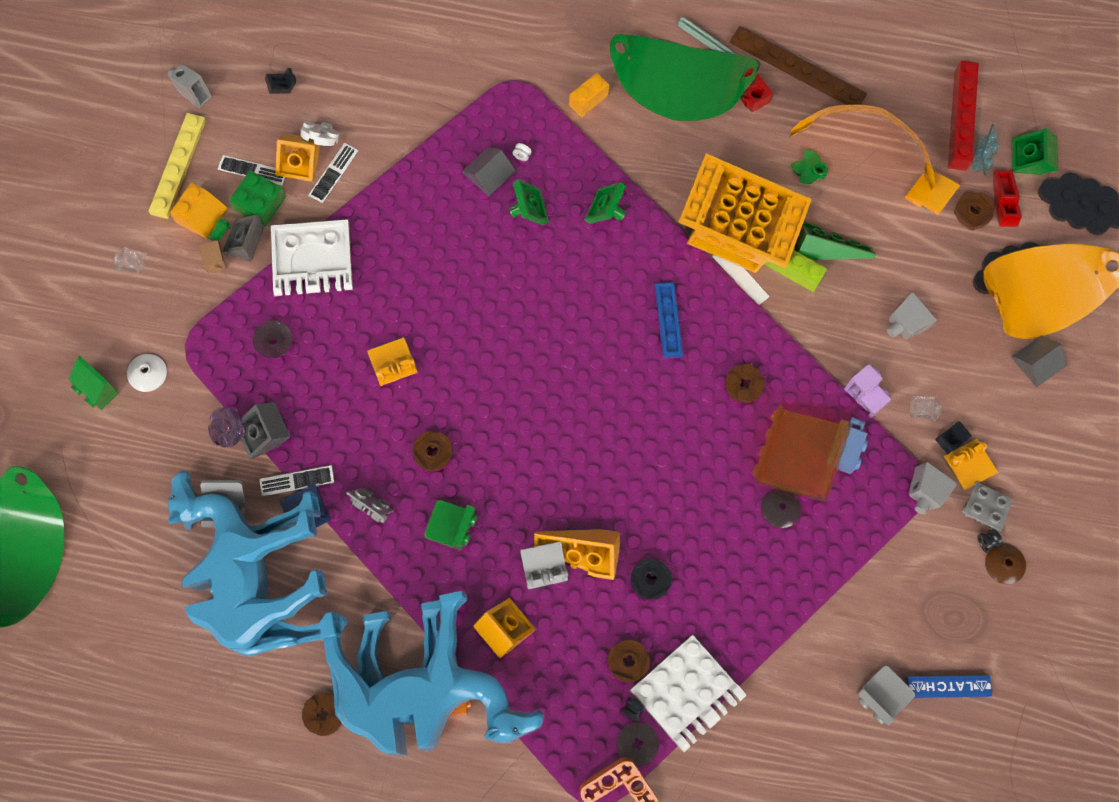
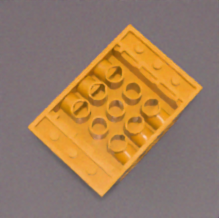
M706 153L678 222L693 229L687 244L757 273L767 261L783 268L787 267L812 199Z

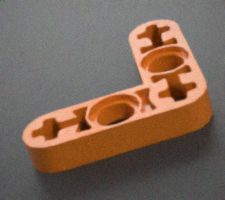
M628 757L618 759L585 780L580 785L579 790L581 798L585 802H594L624 783L636 802H645L642 796L644 793L651 802H658L656 794L634 761ZM626 765L629 767V771L623 770L622 766ZM614 770L617 771V774L619 773V776H620L619 778H617L616 773L614 772ZM610 775L613 777V782L603 784L602 778ZM636 780L643 782L642 787L638 790L631 787L632 783ZM597 781H598L599 786H600V788H601L600 790H599L598 786H596V782H597ZM586 789L593 790V794L586 793Z

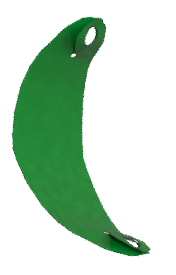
M617 34L613 36L610 42V56L619 81L625 91L636 102L651 112L674 121L710 119L732 109L747 87L754 81L761 64L759 60L743 55L698 49L636 35ZM616 43H621L624 46V53L616 50ZM750 68H754L750 76L744 77Z
M11 466L0 478V628L17 624L37 608L57 577L64 549V523L58 501L37 474L21 466ZM18 473L26 475V485L18 483L16 479Z

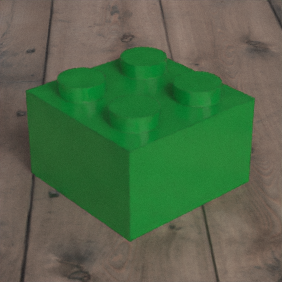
M249 170L229 199V202L234 211L246 217L258 215L263 226L266 227L286 196L281 186Z

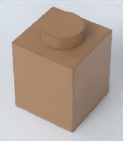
M218 240L199 245L203 265L207 273H218L226 268L222 248Z

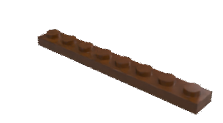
M741 26L738 27L730 40V43L845 105H861L867 95L866 92Z

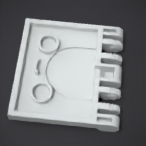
M348 220L271 226L274 296H283L282 281H284L285 294L290 295V281L297 280L296 290L298 294H303L302 280H305L307 294L320 293V278L324 280V291L329 292V278L336 277L335 286L337 291H342L341 277L344 278V289L353 290Z
M693 635L630 690L683 752L691 746L680 732L692 744L697 741L695 736L686 728L690 723L700 734L704 735L706 730L696 720L697 717L709 729L721 719L710 706L711 704L723 716L728 713L726 708L717 700L721 695L733 707L737 705V702L727 690L738 701L746 697L745 692L730 678Z

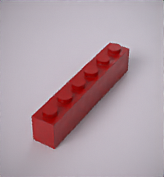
M961 60L954 71L948 169L966 171L973 161L978 62Z

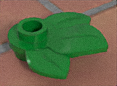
M804 150V160L791 164L792 170L797 175H801L799 182L803 184H812L816 180L824 179L828 174L827 165L821 161L817 153L810 150Z

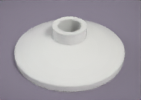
M143 354L136 357L127 369L129 383L133 388L142 392L156 390L164 383L167 376V367L164 361L153 354ZM144 368H148L146 373H142Z

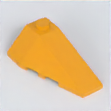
M595 529L540 531L534 533V547L561 541L564 562L571 564L570 567L575 569L578 567L588 571V575L614 580L620 551V532Z

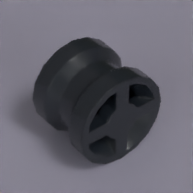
M994 528L990 529L986 534H979L977 537L978 543L985 553L991 552L993 548L998 549L1003 546L1002 538Z
M628 697L626 706L622 707L619 712L637 723L640 713L644 712L646 707L635 699Z

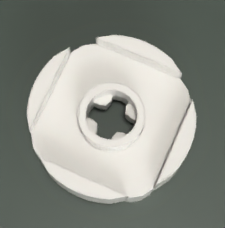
M304 121L301 128V137L307 141L309 138L313 139L314 144L332 146L335 142L338 143L339 133L332 129L333 125L323 122L320 125L311 121Z

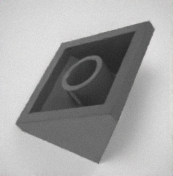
M488 147L462 173L490 197L515 173V169L502 150Z
M258 215L235 220L223 250L224 254L252 261L264 230Z
M1042 335L1011 357L1036 387L1067 366L1062 345Z

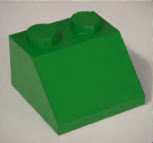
M1048 128L1012 138L1013 172L1042 175L1057 171V136Z
M81 356L77 358L68 378L73 384L71 388L78 395L83 393L87 397L85 401L92 408L97 406L102 410L119 393Z

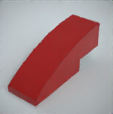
M994 170V200L999 227H1018L1022 214L1018 204L1020 195L1013 170Z

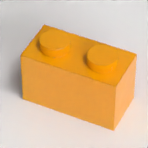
M598 73L594 74L570 93L569 106L580 117H583L608 96L609 84Z

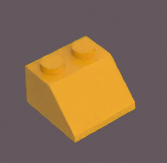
M283 133L277 139L275 175L312 182L319 159L320 145L314 144V140L310 138L307 141L299 135Z
M191 182L170 214L177 224L208 239V236L217 224L216 220L222 218L228 208L207 190Z
M510 598L487 611L473 626L499 658L512 651L536 630Z

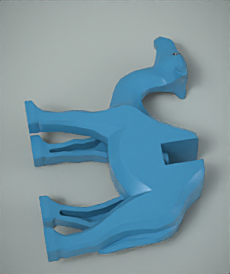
M182 470L173 477L172 491L168 499L169 524L180 522L186 529L190 530L193 523L205 518H212L216 525L214 540L209 551L182 580L181 587L198 591L210 588L211 594L214 596V599L185 606L186 614L194 624L209 630L224 647L247 657L273 649L342 636L337 612H326L319 624L310 626H295L282 620L293 617L303 606L316 597L327 595L326 582L322 570L316 569L311 571L305 585L293 593L281 598L266 599L268 578L263 557L290 543L317 536L314 517H320L321 513L318 497L315 492H304L299 506L291 511L277 515L263 524L251 526L231 499L216 494L197 496L190 482L188 471Z
M463 591L440 595V600L421 604L425 630L423 641L424 659L421 668L398 671L384 678L378 659V643L381 630L391 620L388 611L363 616L365 629L356 655L358 671L345 657L340 637H330L327 640H323L326 662L329 665L333 683L336 717L347 729L369 739L378 750L385 754L407 756L403 723L405 725L415 724L418 749L426 752L433 750L439 742L450 714L461 704L472 699L480 700L485 705L487 731L484 737L487 740H492L494 743L499 742L503 744L515 741L528 733L538 730L543 724L544 714L540 710L532 713L510 710L506 691L496 678L483 672L462 669L458 666L455 655L457 647V610L468 600L466 593ZM339 616L342 631L347 625V618Z

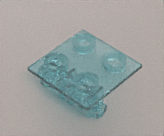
M994 124L991 125L988 136L981 139L972 163V169L977 172L983 170L984 176L987 175L988 169L992 168L993 156L997 154L999 149Z

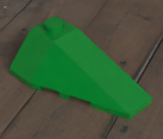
M805 221L794 246L796 252L814 260L876 257L872 247L853 239L846 241L836 232L828 234L821 230V226Z

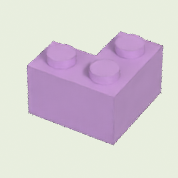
M869 364L849 381L844 390L869 413L868 416L871 418L891 401L889 393L878 385L883 379L880 372Z

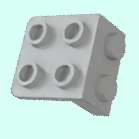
M203 480L201 482L202 496L216 494L227 497L238 506L244 517H246L247 508L242 481ZM212 518L201 520L202 527H216Z
M883 666L856 693L860 697L858 699L859 703L865 709L870 707L875 712L873 717L881 725L885 722L888 726L894 721L893 718L915 697V693L888 666Z

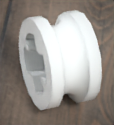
M516 144L513 155L521 161H527L528 155L532 152L531 149L524 144Z

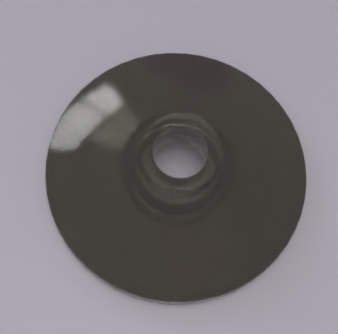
M267 321L261 324L253 335L255 350L261 356L271 359L286 354L291 348L293 341L290 329L280 321ZM276 339L277 343L272 345L271 341Z
M774 489L763 498L761 513L765 521L771 526L788 528L798 521L801 515V504L798 497L791 491ZM779 504H784L786 509L781 510Z

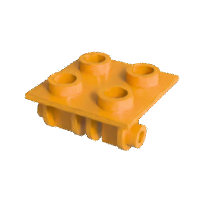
M404 338L367 351L380 386L418 373Z
M975 439L952 451L950 454L943 456L964 491L974 486L976 481L980 483L998 473L985 452L987 445L984 441L980 442L978 439Z

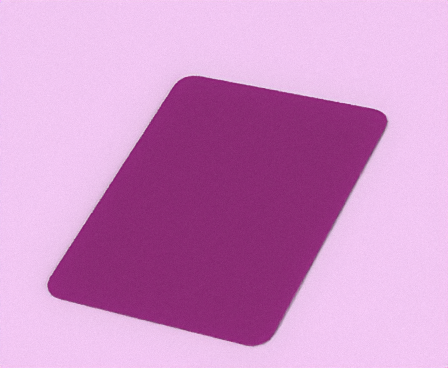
M521 81L501 82L487 90L324 220L349 221L353 290L344 289V278L341 277L342 291H337L335 286L336 277L329 278V292L324 291V280L320 278V293L307 294L305 280H302L303 294H298L296 290L297 280L290 281V295L285 294L284 281H282L283 296H274L272 263H270L201 318L190 330L185 343L186 361L193 373L237 422L254 405L275 402L290 438L280 447L265 454L283 474L332 465L334 483L317 486L331 521L327 522L328 525L424 632L421 604L440 600L439 596L459 591L466 593L468 600L459 607L456 617L457 647L455 655L458 666L462 669L483 672L496 678L506 691L510 710L532 713L536 710L543 712L544 721L542 726L538 730L528 733L519 739L562 788L579 802H585L580 795V785L622 757L631 758L645 778L677 747L676 743L646 709L640 713L637 723L628 719L619 711L622 707L626 706L628 697L639 702L630 690L693 635L730 678L740 686L918 513L914 509L917 501L909 496L916 466H919L916 459L873 417L870 418L868 416L869 413L703 250L687 244L689 236L542 91L529 83ZM516 144H524L531 149L532 152L528 155L527 161H521L513 155ZM488 147L502 150L515 169V173L490 197L462 173ZM521 180L540 188L549 223L540 225L521 217V215L516 218L511 215L509 207L518 203L513 182ZM620 182L626 186L618 203V206L626 211L622 220L618 221L613 216L611 219L591 224L584 220L599 188ZM674 282L683 357L663 358L654 288L655 283ZM404 338L418 373L380 386L367 351ZM746 363L757 368L762 373L765 382V388L759 399L750 404L733 401L725 391V380L729 371L735 366ZM741 380L740 386L749 388V382ZM851 417L865 421L862 432L867 433L865 440L868 441L865 451L860 453L859 458L862 461L859 469H855L851 474L830 467L828 464L840 430L844 425L848 426ZM429 431L440 432L447 436L452 444L453 452L450 463L444 469L433 473L421 469L415 463L412 453L416 438ZM428 448V455L435 456L438 449ZM359 488H367L373 492L375 498L389 503V507L394 511L386 514L388 518L384 523H378L371 518V515H367L369 509L366 512H362V510L352 505L351 497L346 493ZM439 500L465 509L467 505L475 507L476 514L478 515L475 526H471L469 534H471L467 546L464 545L462 551L425 538L426 528L435 504ZM595 529L620 532V551L614 580L588 575V571L578 567L576 569L570 567L571 564L565 562L568 581L532 589L527 588L520 550L534 547L535 532ZM644 559L661 561L671 572L670 588L666 595L658 600H642L631 588V573L635 565ZM649 574L645 581L647 584L654 585L656 577H651ZM510 598L536 630L512 651L499 658L473 626L487 611ZM625 640L637 641L644 646L649 655V669L637 682H621L609 672L608 655L612 647L619 642ZM631 656L623 658L626 667L634 665ZM721 695L717 700L722 704L726 699ZM713 704L710 705L714 710L716 709ZM697 717L696 720L701 724V719ZM692 723L686 727L691 733L696 729ZM626 765L622 766L623 770L629 771V767ZM614 770V772L616 773L617 778H619V777H620V776H619V773L617 774V771ZM610 775L602 778L603 784L613 782V777ZM597 781V782H596V786H598V788H599V790H600L601 788H600L599 783H598V781ZM634 781L631 787L634 789L641 781ZM623 783L594 802H617L630 792ZM587 788L586 793H589L591 795L593 794V790Z

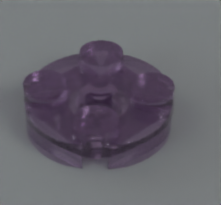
M224 407L213 411L210 416L212 422L208 426L212 442L224 448L235 446L240 441V438L245 435V427L242 424L237 409Z

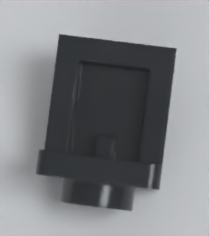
M287 68L284 74H266L265 76L269 94L291 93L296 85V77L293 75L291 68Z
M958 421L935 440L948 455L972 435Z

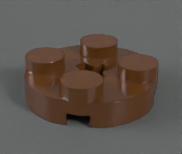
M969 192L959 199L954 209V214L963 226L973 231L989 224L994 215V205L985 194H972L973 192ZM971 207L978 209L977 214L971 212Z
M748 363L732 368L725 380L727 395L733 401H739L744 404H750L758 400L765 388L762 373ZM741 380L748 381L749 388L741 387Z
M425 432L418 436L413 444L412 453L414 461L421 469L433 473L444 469L452 459V444L443 433ZM428 448H437L436 455L429 456Z
M625 640L612 647L607 663L609 672L617 680L624 683L637 682L647 673L650 659L642 644L634 640ZM631 656L634 665L626 667L623 658Z
M318 693L305 702L302 710V720L305 727L311 733L318 736H329L341 727L342 723L335 715L334 695ZM323 708L325 709V711H329V715L326 716V720H322L321 717H318V713H320L321 709Z

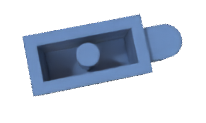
M851 417L848 426H843L828 466L851 474L855 469H859L862 461L859 458L860 453L865 451L868 441L865 440L867 433L862 432L865 421Z

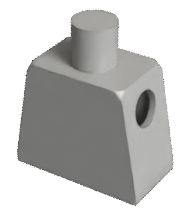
M182 64L177 69L173 67L168 71V77L176 90L198 109L212 97L202 77Z
M911 293L891 315L889 322L892 325L886 330L892 338L901 334L907 340L931 328L937 319L916 295Z
M928 462L916 466L909 490V496L917 501L914 509L920 514H926L927 510L941 507L957 485L955 481Z

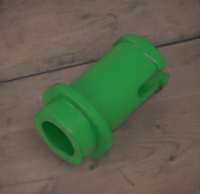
M222 218L216 220L217 224L208 236L211 241L218 240L219 242L225 231L230 229V223Z

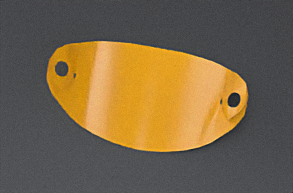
M866 105L828 107L803 119L790 131V137L802 133L816 119L834 113L853 112L882 116L901 128L920 147L925 159V179L931 190L935 186L934 171L923 143L906 124L883 108Z
M1060 244L1013 252L990 262L983 271L984 283L996 301L1004 332L1014 338H1037L1041 335L1045 336L1064 329L1094 311L1119 287V268L1114 272H1109L1106 269L1107 262L1111 260L1119 263V253L1104 247Z

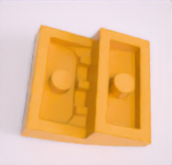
M934 172L935 186L931 190L923 173L905 198L919 208L923 205L936 215H939L960 185Z

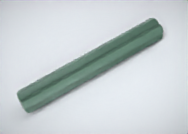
M682 17L679 20L678 26L713 51L737 54L687 18Z

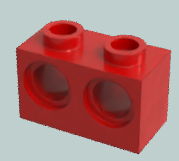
M750 68L744 77L750 76L754 68ZM757 72L754 81L747 87L741 98L744 106L749 108L751 112H754L769 104L773 93Z

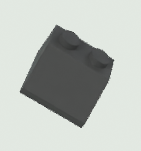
M275 402L254 405L235 424L250 459L280 447L290 438Z

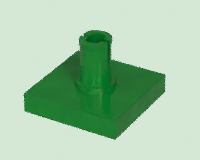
M521 180L513 182L518 203L509 207L511 215L514 218L521 215V217L540 225L549 223L540 188Z
M620 182L599 188L584 220L589 224L611 219L612 216L618 221L622 220L626 211L620 208L618 203L626 186Z

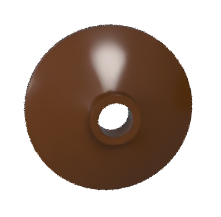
M1003 544L998 549L993 548L986 556V570L990 577L998 583L1013 584L1018 582L1025 574V558L1014 546ZM1005 560H1009L1011 566H1007Z

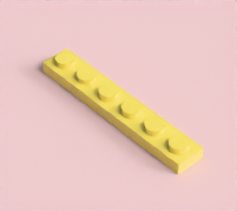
M190 113L186 114L149 208L151 215L169 219L170 212L206 123L205 117Z

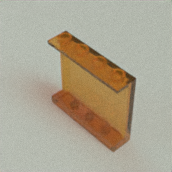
M779 404L778 409L773 412V424L771 428L767 429L765 436L767 441L765 446H762L760 449V461L754 466L753 476L758 484L827 502L851 430L850 424L844 420H841L840 424L787 411Z

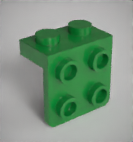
M441 500L437 501L424 534L425 538L462 551L464 545L467 546L471 534H469L471 526H475L478 515L476 514L475 507L467 505L465 509Z

